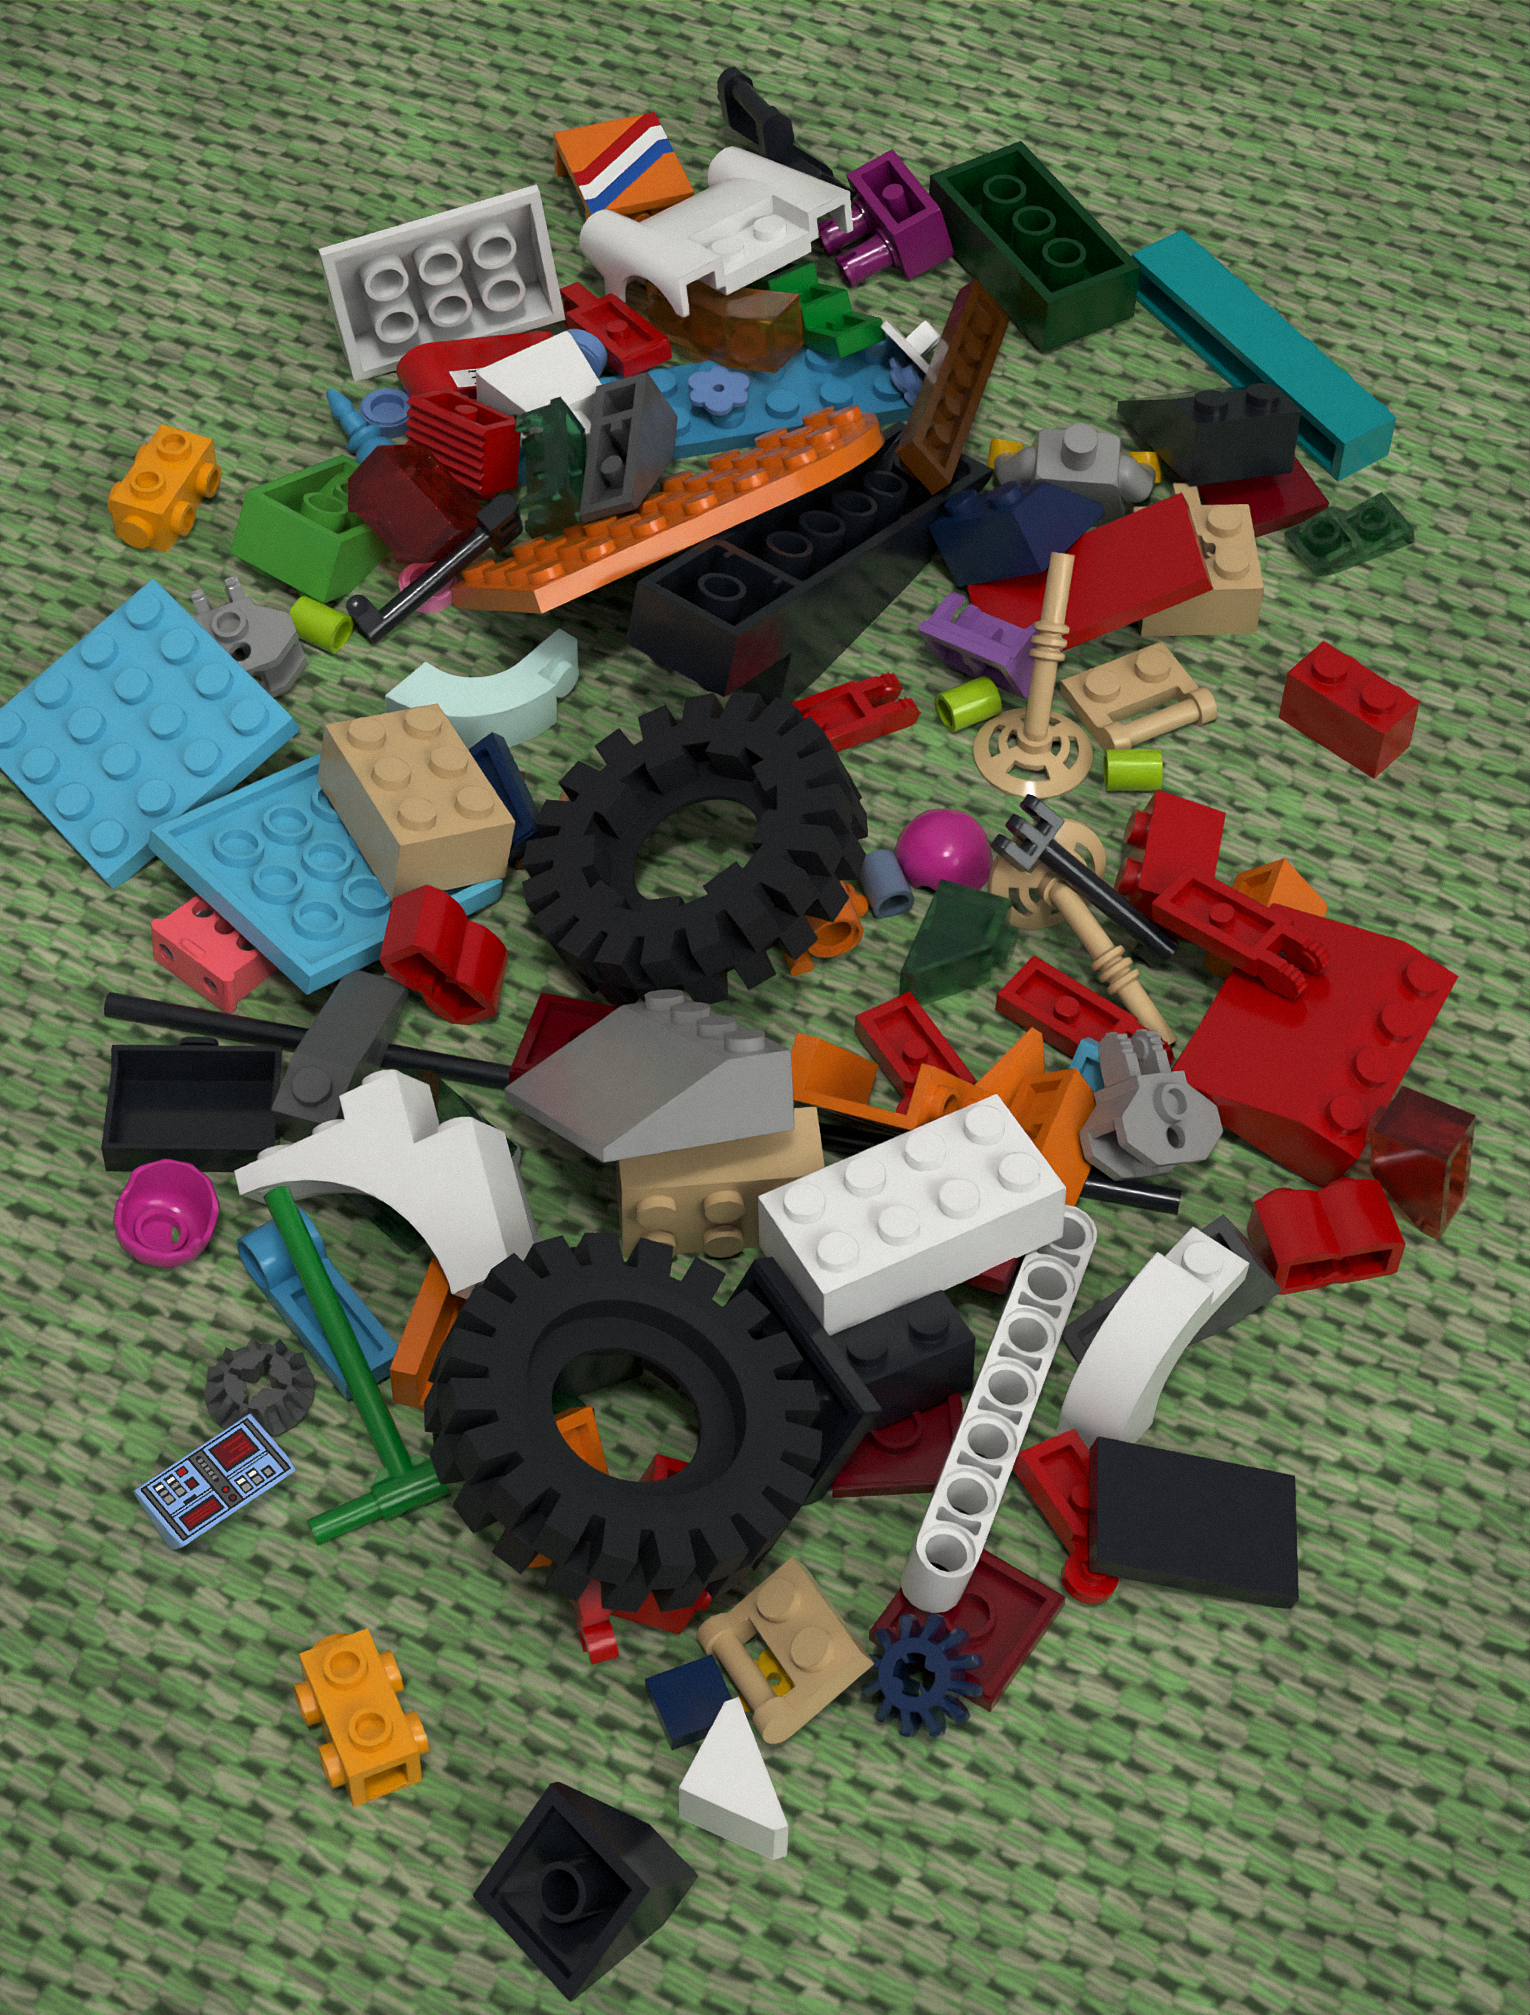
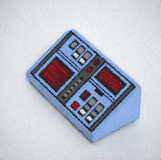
M250 1413L133 1490V1493L165 1543L171 1550L182 1548L296 1471V1468L288 1456Z

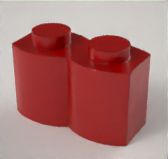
M426 884L394 897L380 953V962L387 973L405 987L422 993V997L428 1007L449 1023L472 1025L497 1015L509 956L503 942L485 926L469 921L460 904L441 889Z
M1340 1178L1318 1191L1293 1190L1291 1188L1272 1190L1253 1202L1247 1227L1255 1251L1283 1290L1278 1293L1280 1295L1323 1288L1334 1282L1345 1284L1392 1275L1398 1272L1406 1245L1380 1181L1372 1179Z

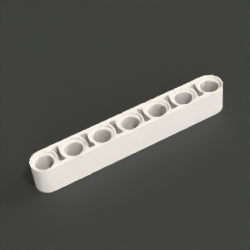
M1065 1205L1063 1238L1023 1255L902 1571L900 1584L903 1594L912 1605L922 1611L939 1613L946 1612L955 1607L962 1597L979 1561L1096 1243L1097 1229L1094 1221L1087 1213L1077 1207ZM976 1453L982 1454V1455H984L985 1457H987L988 1459L982 1458V1457H980L979 1455H977ZM953 1507L961 1508L962 1510L966 1511L969 1515L960 1513ZM930 1562L942 1565L949 1572L937 1569Z

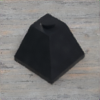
M561 1782L550 1783L478 1886L473 1897L571 2002L665 1924L698 1878V1874L649 1823Z

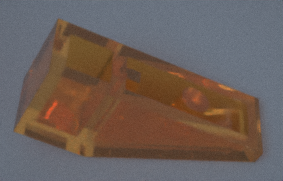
M647 279L645 280L649 323L664 334L669 341L720 365L777 373L803 347L800 294L740 288L729 295H725L705 283L691 282L686 285L690 315L683 318L676 314L664 294Z

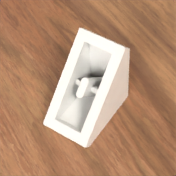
M738 1697L724 1702L679 1786V1818L771 1860L787 1856L789 1826Z

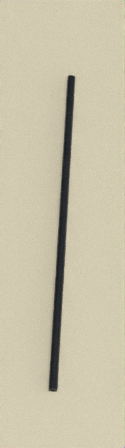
M114 992L108 993L104 1005V1015L109 1018L261 1046H282V1050L293 1052L309 1030V1028ZM389 1043L380 1068L504 1090L509 1085V1070L511 1066ZM819 1122L822 1149L855 1155L896 1137ZM1089 1172L1079 1197L1178 1215L1182 1189L1135 1180L1114 1181L1107 1175Z

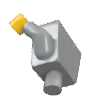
M1075 423L1066 430L1047 428L1039 430L1032 446L1024 448V443L991 438L986 465L995 471L1000 485L1011 481H1017L1020 486L1047 482L1100 502L1105 514L1091 526L1095 528L1124 517L1126 515V501L1131 503L1144 501L1150 495L1154 483H1161V457L1157 452H1128V455H1124L1121 437L1116 434L1097 433L1093 427L1085 423Z

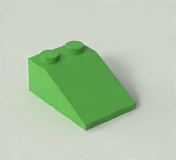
M342 454L247 490L230 553L250 563L251 569L256 573L266 577L277 578L297 589L299 596H307L325 604L351 593L433 510L435 503Z

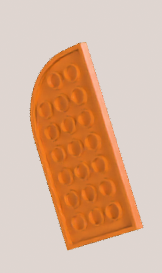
M859 405L849 406L835 411L833 406L811 412L801 418L804 424L802 428L789 433L786 427L769 431L754 439L757 447L742 454H740L739 449L728 450L707 460L709 469L692 475L691 470H686L660 480L661 490L646 496L637 509L584 523L581 517H577L562 524L563 534L556 538L545 541L544 536H538L513 546L511 550L514 556L495 564L494 559L490 558L467 566L461 571L463 579L449 587L452 592V604L457 609L543 614L795 499L850 471L874 455L885 442L877 416L873 413L861 412Z

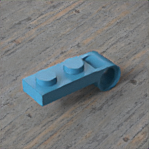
M298 1207L368 1365L378 1383L390 1375V1367L398 1345L327 1258L326 1249L319 1232L307 1214ZM273 1219L237 1239L238 1253L252 1279L347 1401L353 1398Z

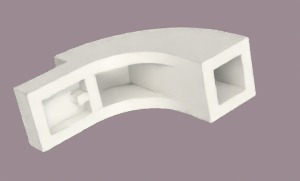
M1192 1227L1166 1256L1157 1252L1123 1293L1086 1351L1066 1394L1059 1417L1057 1432L1062 1434L1074 1428L1089 1450L1098 1436L1136 1443L1152 1425L1159 1396L1179 1357L1200 1328L1245 1280L1249 1262L1195 1227Z

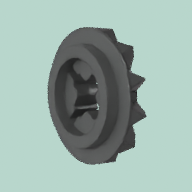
M251 1337L246 1347L235 1351L225 1347L223 1357L217 1365L208 1367L207 1382L203 1392L209 1414L224 1430L251 1413L270 1437H274L293 1428L308 1413L315 1395L314 1375L306 1362L303 1352L294 1353L287 1349L281 1339L271 1345L260 1344ZM270 1368L271 1387L274 1389L262 1388L258 1395L253 1396L248 1404L247 1383L244 1381L256 1382L261 1374H265L267 1369Z

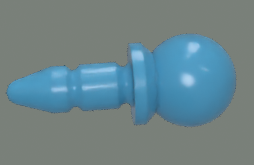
M329 389L326 392V397L331 413L335 419L340 420L341 427L350 438L346 448L351 454H356V462L382 476L395 472L401 463V455L397 445L389 438L381 436L382 429L378 424L368 426L360 413L354 410V405L348 398L335 389Z

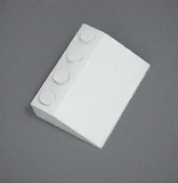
M537 184L319 249L331 313L338 339L354 382L396 371L400 359L409 350L418 345L522 333L565 320L541 195Z

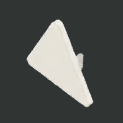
M886 320L880 327L926 374L930 364L925 357L938 345L941 335L925 320L905 338L897 328Z

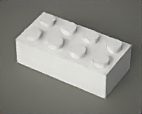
M995 1094L758 1196L759 1247L766 1257H773L826 1332L831 1336L937 1291H944L1014 1257L1018 1258L1063 1238L1066 1186L998 1094Z

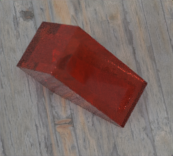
M1402 1086L1388 1108L1379 1106L1376 1109L1367 1127L1365 1141L1372 1144L1370 1173L1377 1181H1380L1385 1191L1422 1233L1439 1241L1468 1195L1476 1115Z

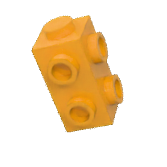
M161 424L149 443L143 444L139 448L134 465L122 482H116L110 491L107 507L109 514L113 518L115 536L117 538L123 539L127 544L135 548L143 549L150 547L168 553L179 535L187 536L195 522L196 509L204 497L212 498L220 485L221 467L216 464L213 439Z
M366 1628L350 1635L347 1633H337L327 1636L318 1641L312 1649L299 1653L303 1682L293 1685V1691L306 1726L309 1727L320 1723L327 1740L326 1744L317 1747V1751L331 1789L345 1785L353 1807L423 1781L420 1755L430 1752V1748L417 1712L413 1710L404 1714L397 1699L396 1693L404 1691V1685L391 1650L388 1649L378 1653L369 1629Z

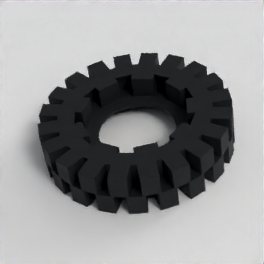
M733 691L725 708L722 707L714 693L686 698L680 725H678L666 705L638 717L643 740L635 745L618 728L594 746L607 765L599 771L577 761L558 782L570 801L546 799L534 822L535 827L543 838L527 841L522 866L531 877L522 882L526 905L534 914L532 919L574 977L591 993L595 994L599 990L609 1003L622 1006L636 1003L639 998L642 1002H645L644 995L651 991L671 989L684 992L686 989L694 1002L714 1004L728 999L727 972L735 969L747 989L750 990L776 975L766 951L776 945L796 961L818 940V937L804 916L808 915L834 922L849 899L840 880L859 879L866 853L858 840L868 837L867 813L859 801L862 799L861 794L825 732L811 716L804 719L797 706L779 698H775L767 707L759 693ZM708 800L734 801L746 806L753 812L757 819L758 827L751 842L755 848L752 858L744 868L737 861L703 885L707 895L685 904L681 896L648 900L639 893L634 880V867L637 855L652 831L669 816L692 804Z
M584 1233L574 1253L563 1235L533 1243L524 1261L515 1253L511 1254L489 1271L482 1287L478 1284L475 1286L440 1348L428 1381L433 1383L424 1400L425 1432L439 1434L429 1455L440 1485L466 1481L452 1506L473 1534L497 1521L505 1527L503 1534L492 1551L493 1554L519 1574L524 1572L539 1553L552 1560L543 1588L578 1602L593 1578L600 1580L602 1609L637 1613L651 1590L660 1612L693 1607L704 1589L715 1599L739 1585L750 1568L755 1571L803 1505L815 1481L809 1476L819 1463L821 1456L822 1431L809 1428L820 1411L813 1381L790 1380L803 1358L786 1331L757 1340L756 1335L771 1312L747 1289L743 1290L723 1307L712 1300L726 1273L695 1257L682 1281L670 1277L673 1246L640 1237L627 1262H624L617 1233ZM617 1352H624L643 1358L640 1366L676 1391L681 1386L694 1406L693 1412L699 1424V1442L695 1455L689 1464L678 1473L665 1479L650 1482H634L607 1475L581 1459L561 1435L552 1410L554 1383L565 1366L584 1355L615 1356Z

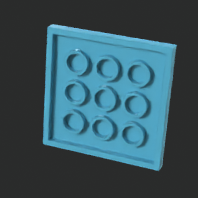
M153 578L0 708V769L102 879L114 889L130 879L156 856L148 848L151 828L225 796L301 729L293 717Z
M321 753L151 828L148 848L306 995L380 959L392 905L388 895L317 781ZM496 879L445 890V892L460 904L468 916L500 900L503 881Z

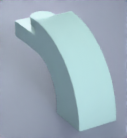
M559 628L515 666L501 673L486 677L455 676L437 669L428 662H424L385 695L386 712L438 703L467 749L474 746L491 732L504 737L508 747L523 743L546 731L557 722V697L562 698L569 694L579 677L577 639Z

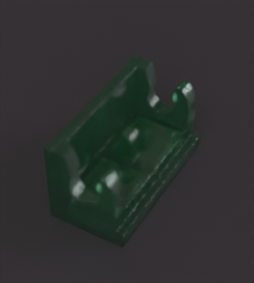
M561 396L551 399L549 405L521 414L515 420L516 432H524L532 427L543 428V432L533 433L522 439V449L526 454L527 495L518 501V513H528V520L525 521V531L532 539L584 523L579 513L587 460L586 430Z

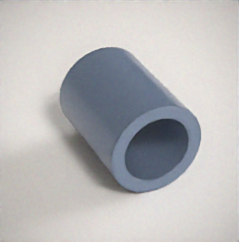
M884 849L866 854L859 882L874 915L879 919L908 912L913 906L915 899L895 854L890 850Z

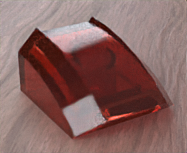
M423 444L378 445L348 478V512H356L395 554V563H430L438 561L478 527L475 515L483 508Z

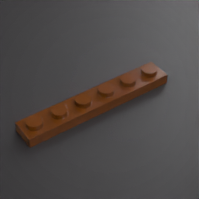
M976 278L958 291L896 450V454L899 456L906 473L914 480H920L932 495L951 483L1010 320L1008 315Z

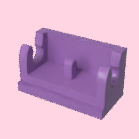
M956 592L946 596L929 620H923L917 628V631L936 659L974 678L986 675L994 682L996 687L1027 699L1034 658L1029 656V649L1036 648V644L1031 642V636L1038 634V631L1033 628V624L1023 629L986 614L979 607L969 604L959 614L956 622L952 623L953 615L963 604L965 596Z

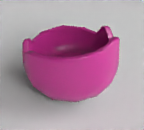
M932 809L918 814L902 829L895 847V856L908 883L914 889H919L920 886L931 887L936 890L942 900L957 899L976 894L988 882L990 870L994 862L989 839L985 831L971 815L959 810Z
M164 1158L140 1165L131 1172L124 1190L116 1201L113 1215V1225L116 1228L115 1236L121 1248L140 1263L170 1269L197 1258L209 1244L219 1214V1201L211 1179L191 1163ZM172 1226L177 1229L180 1236L179 1240L174 1244L172 1240Z

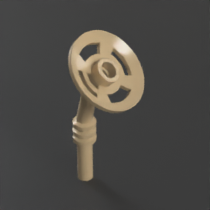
M1051 552L1041 618L1040 621L1033 623V628L1038 631V634L1031 636V642L1036 644V648L1029 649V656L1034 658L1027 707L1008 710L994 716L981 727L974 741V761L981 775L997 789L1016 797L1025 798L1027 794H1031L1038 799H1046L1063 795L1081 784L1092 766L1093 749L1086 733L1070 718L1051 711L1058 662L1065 661V654L1060 652V649L1067 647L1068 642L1062 638V635L1069 634L1070 627L1065 625L1064 622L1075 555ZM1049 721L1056 723V725H1049ZM1000 729L1002 731L998 738V754L991 757L989 742L993 734ZM1012 734L1017 735L1016 746L1009 749L1007 744L1009 737ZM1053 741H1059L1061 747L1056 756L1051 753ZM1069 741H1075L1078 757L1073 766L1068 769L1064 764L1069 757ZM1014 765L1032 771L1045 770L1048 780H1024L1008 773Z
M1062 818L1065 822L1053 839L1084 865H1086V862L1074 849L1077 842L1086 847L1092 859V871L1103 880L1106 869V855L1100 839L1085 824L1073 819ZM1015 835L1010 839L1019 847L1022 844V841ZM998 854L993 862L988 879L989 897L998 914L1009 924L1027 930L1046 928L1067 921L1094 961L1090 965L1092 970H1101L1102 973L1098 977L1100 982L1110 983L1106 989L1109 995L1117 994L1128 1012L1138 1018L1137 1023L1150 1031H1157V1034L1161 1035L1162 1039L1168 1042V1045L1177 1041L1178 1038L1138 981L1141 972L1138 969H1130L1133 963L1130 957H1122L1125 951L1122 945L1115 946L1087 907L1090 902L1082 895L1079 896L1075 889L1040 860H1036L1029 871L1020 872ZM1009 888H1016L1019 900L1029 910L1025 915L1018 912L1012 906L1009 898ZM1029 888H1034L1041 896L1037 903L1031 900ZM1058 908L1060 912L1051 915V911Z

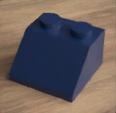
M1011 481L998 486L988 493L977 494L976 490L970 489L953 496L944 504L946 511L928 528L957 586L961 587L967 586V584L972 585L1042 573L1049 567L1051 552L1064 553L1105 514V511L1100 502L1047 482L1020 486L1017 481Z

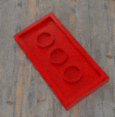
M1182 492L1084 533L1064 552V554L1075 555L1064 622L1065 625L1070 627L1069 634L1062 635V638L1068 642L1067 647L1063 648L1061 652L1213 590L1191 511ZM1048 568L1042 573L972 585L967 584L971 604L979 607L986 614L1026 629L1034 622L1040 621Z

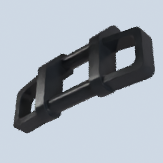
M729 67L721 73L717 81V98L720 101L723 119L733 130L759 145L762 157L850 191V201L853 200L857 193L835 178L833 171L823 160L802 148L795 141L791 119L775 106H770L754 90L752 79L746 73L736 67Z

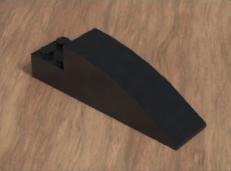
M898 421L882 431L885 439L883 446L860 465L812 491L711 536L638 581L625 643L648 655L652 661L668 666L697 682L704 690L717 693L722 697H726L736 689H739L743 692L759 693L766 705H769L775 698L789 703L818 679L919 574L938 549L928 527L946 511L944 504L953 496L966 490L974 489L977 494H980L990 481L993 469L961 453L951 483L932 495L920 480H914L906 473L899 456L896 454L906 424Z

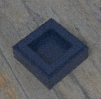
M712 1654L645 1679V1690L671 1750L705 1739L724 1702L732 1699Z

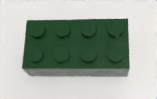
M1022 141L930 175L929 195L941 209L955 253L954 256L978 280L1042 353L1134 317L1140 266Z

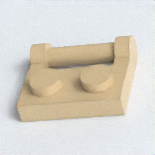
M1162 641L1061 680L1060 695L1104 751L1105 749H1131L1132 746L1192 722L1200 726L1215 720L1218 716L1217 704L1211 692L1205 687H1198ZM1173 699H1177L1179 702L1124 725L1118 722Z
M793 1556L728 1613H719L711 1616L704 1621L697 1632V1640L707 1656L712 1654L715 1660L721 1662L753 1710L752 1723L763 1740L769 1744H778L794 1735L874 1665L870 1656L811 1573ZM758 1632L795 1684V1687L784 1696H778L744 1647V1644Z

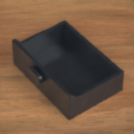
M184 1037L180 1040L179 1045H112L111 1075L101 1145L106 1171L132 1172L140 1165L168 1158L191 1163L201 1172H234L257 1161V1156L261 1151L280 1145L281 1134L271 1108L285 1076L282 1046H219V1042L212 1037Z

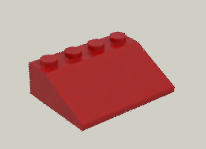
M1272 903L1269 907L1270 909L1292 920L1293 926L1323 943L1328 948L1332 961L1320 975L1317 973L1313 975L1311 972L1308 973L1306 969L1299 968L1304 973L1308 986L1296 1000L1293 998L1289 1000V998L1283 997L1282 994L1271 991L1258 975L1253 977L1233 966L1171 1069V1072L1184 1070L1187 1083L1217 1105L1223 1126L1311 1184L1324 1188L1332 1181L1340 1179L1358 1160L1459 976L1405 941ZM1282 950L1277 954L1287 960L1289 964H1292Z

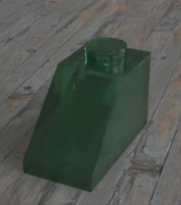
M941 879L901 969L899 996L910 991L918 1003L924 1006L990 982L998 961L1008 964L1017 943L1019 928L1010 926L1013 900Z

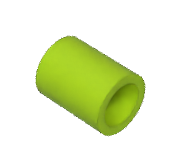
M307 596L300 597L289 612L300 639L332 654H336L351 638L354 626L352 617Z
M986 675L938 693L934 699L936 713L950 733L999 715L1002 710L998 689L994 682Z
M1105 749L1103 756L1105 792L1161 790L1163 778L1161 750Z

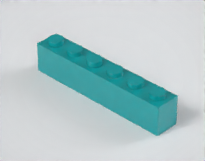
M1180 230L1131 254V257L1140 266L1136 301L1232 387H1248L1252 384L1264 383L1279 388L1301 410L1296 445L1337 482L1389 455L1396 416L1185 231Z

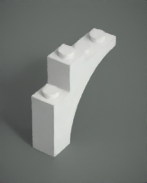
M389 1069L374 1072L362 1080V1086L340 1095L344 1119L321 1123L312 1130L313 1135L292 1145L284 1144L269 1147L258 1154L257 1161L234 1171L239 1194L266 1204L263 1198L265 1194L281 1186L289 1187L295 1201L317 1195L337 1193L361 1194L378 1198L394 1208L421 1234L439 1260L448 1279L451 1293L468 1299L477 1284L482 1287L489 1271L511 1254L515 1253L524 1261L534 1243L505 1132L482 1123L473 1117L453 1118L439 1125L430 1086L398 1070Z

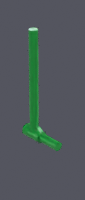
M281 1186L265 1194L263 1197L384 1466V1468L378 1470L374 1482L370 1486L371 1492L307 1520L313 1537L319 1546L380 1518H383L384 1522L449 1494L447 1484L440 1485L431 1458L420 1454L409 1456L288 1186Z

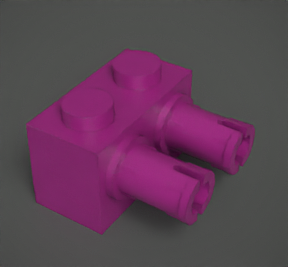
M893 149L846 174L850 188L857 193L851 201L853 231L849 233L841 231L832 217L818 223L819 238L816 241L821 248L824 247L823 250L828 257L858 239H862L867 235L870 237L864 243L835 257L836 265L850 288L855 287L866 278L891 265L893 268L898 267L909 281L955 255L941 209Z

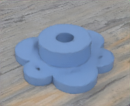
M894 356L889 360L892 370H890L891 378L896 387L904 393L909 405L914 407L926 374L916 363L912 362L910 364L906 359L900 360Z
M723 366L712 367L709 373L704 371L695 372L688 378V388L691 390L690 402L694 406H704L707 412L712 415H726L732 410L733 406L742 407L747 404V391L750 388V379L741 372L729 373L728 369Z

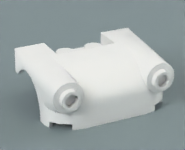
M731 146L724 148L711 161L708 169V189L641 222L611 210L597 211L583 225L579 246L582 254L604 277L605 296L612 293L626 303V286L633 280H636L657 293L664 295L676 314L684 318L690 315L687 284L699 280L719 292L729 295L812 252L811 242L819 238L817 218L828 212L841 231L845 233L853 231L850 191L752 152Z

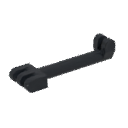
M499 495L475 516L478 527L380 610H377L363 595L350 597L346 608L349 616L353 619L354 626L375 645L491 547L497 554L502 551L523 531V523L517 501L512 495Z
M1027 794L1020 803V807L1037 822L1036 825L1033 827L1024 818L1012 814L1005 826L1022 841V844L1019 847L1006 836L998 834L990 844L992 849L1020 872L1029 871L1036 860H1040L1139 942L1131 952L1133 958L1142 961L1150 968H1154L1167 961L1178 948L1177 938L1159 923H1154L1055 841L1053 837L1065 820L1040 799Z

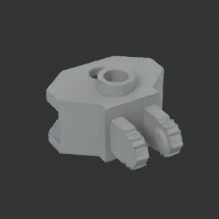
M237 575L225 579V592L230 603L213 609L208 595L204 594L202 588L189 592L198 614L194 616L195 620L253 678L259 676L261 678L260 685L273 698L287 693L308 665L290 613L254 605L251 596L245 597Z
M1147 1029L1135 1030L1131 1038L1127 1037V1033H1105L1106 1035L1098 1042L1099 1048L1097 1049L1099 1051L1098 1058L1101 1059L1100 1068L1105 1088L1093 1092L1096 1107L1079 1132L1084 1158L1114 1181L1165 1175L1172 1172L1176 1164H1190L1206 1160L1223 1132L1217 1105L1187 1083L1184 1070L1171 1072L1166 1050L1163 1049L1164 1042L1161 1041V1035L1159 1036L1157 1031H1147Z

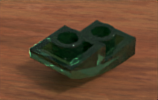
M1382 492L1342 515L1333 506H1330L1284 533L1285 541L1316 577L1337 574L1415 542L1414 528Z

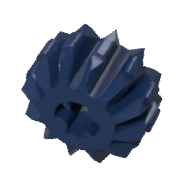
M904 1614L899 1617L900 1637L887 1628H879L875 1632L876 1641L883 1648L885 1654L883 1656L868 1654L874 1662V1665L869 1669L878 1670V1680L864 1683L861 1686L862 1695L865 1697L885 1696V1699L877 1707L874 1717L881 1723H888L899 1715L898 1727L900 1735L914 1737L923 1723L930 1737H940L945 1735V1714L957 1723H965L970 1718L967 1707L958 1699L961 1694L969 1697H981L983 1695L984 1687L977 1682L965 1681V1671L976 1670L983 1666V1657L980 1654L959 1656V1652L968 1643L970 1634L966 1629L956 1628L945 1636L946 1623L944 1616L930 1614L921 1628L920 1622L915 1615ZM913 1664H925V1668L928 1671L935 1673V1681L932 1687L920 1686V1682L910 1678V1669Z

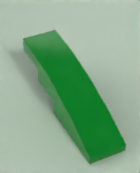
M798 258L733 292L747 307L778 330L810 348L839 359L886 340L885 331L880 327L883 324L882 319L852 311L848 291L819 283L814 262Z

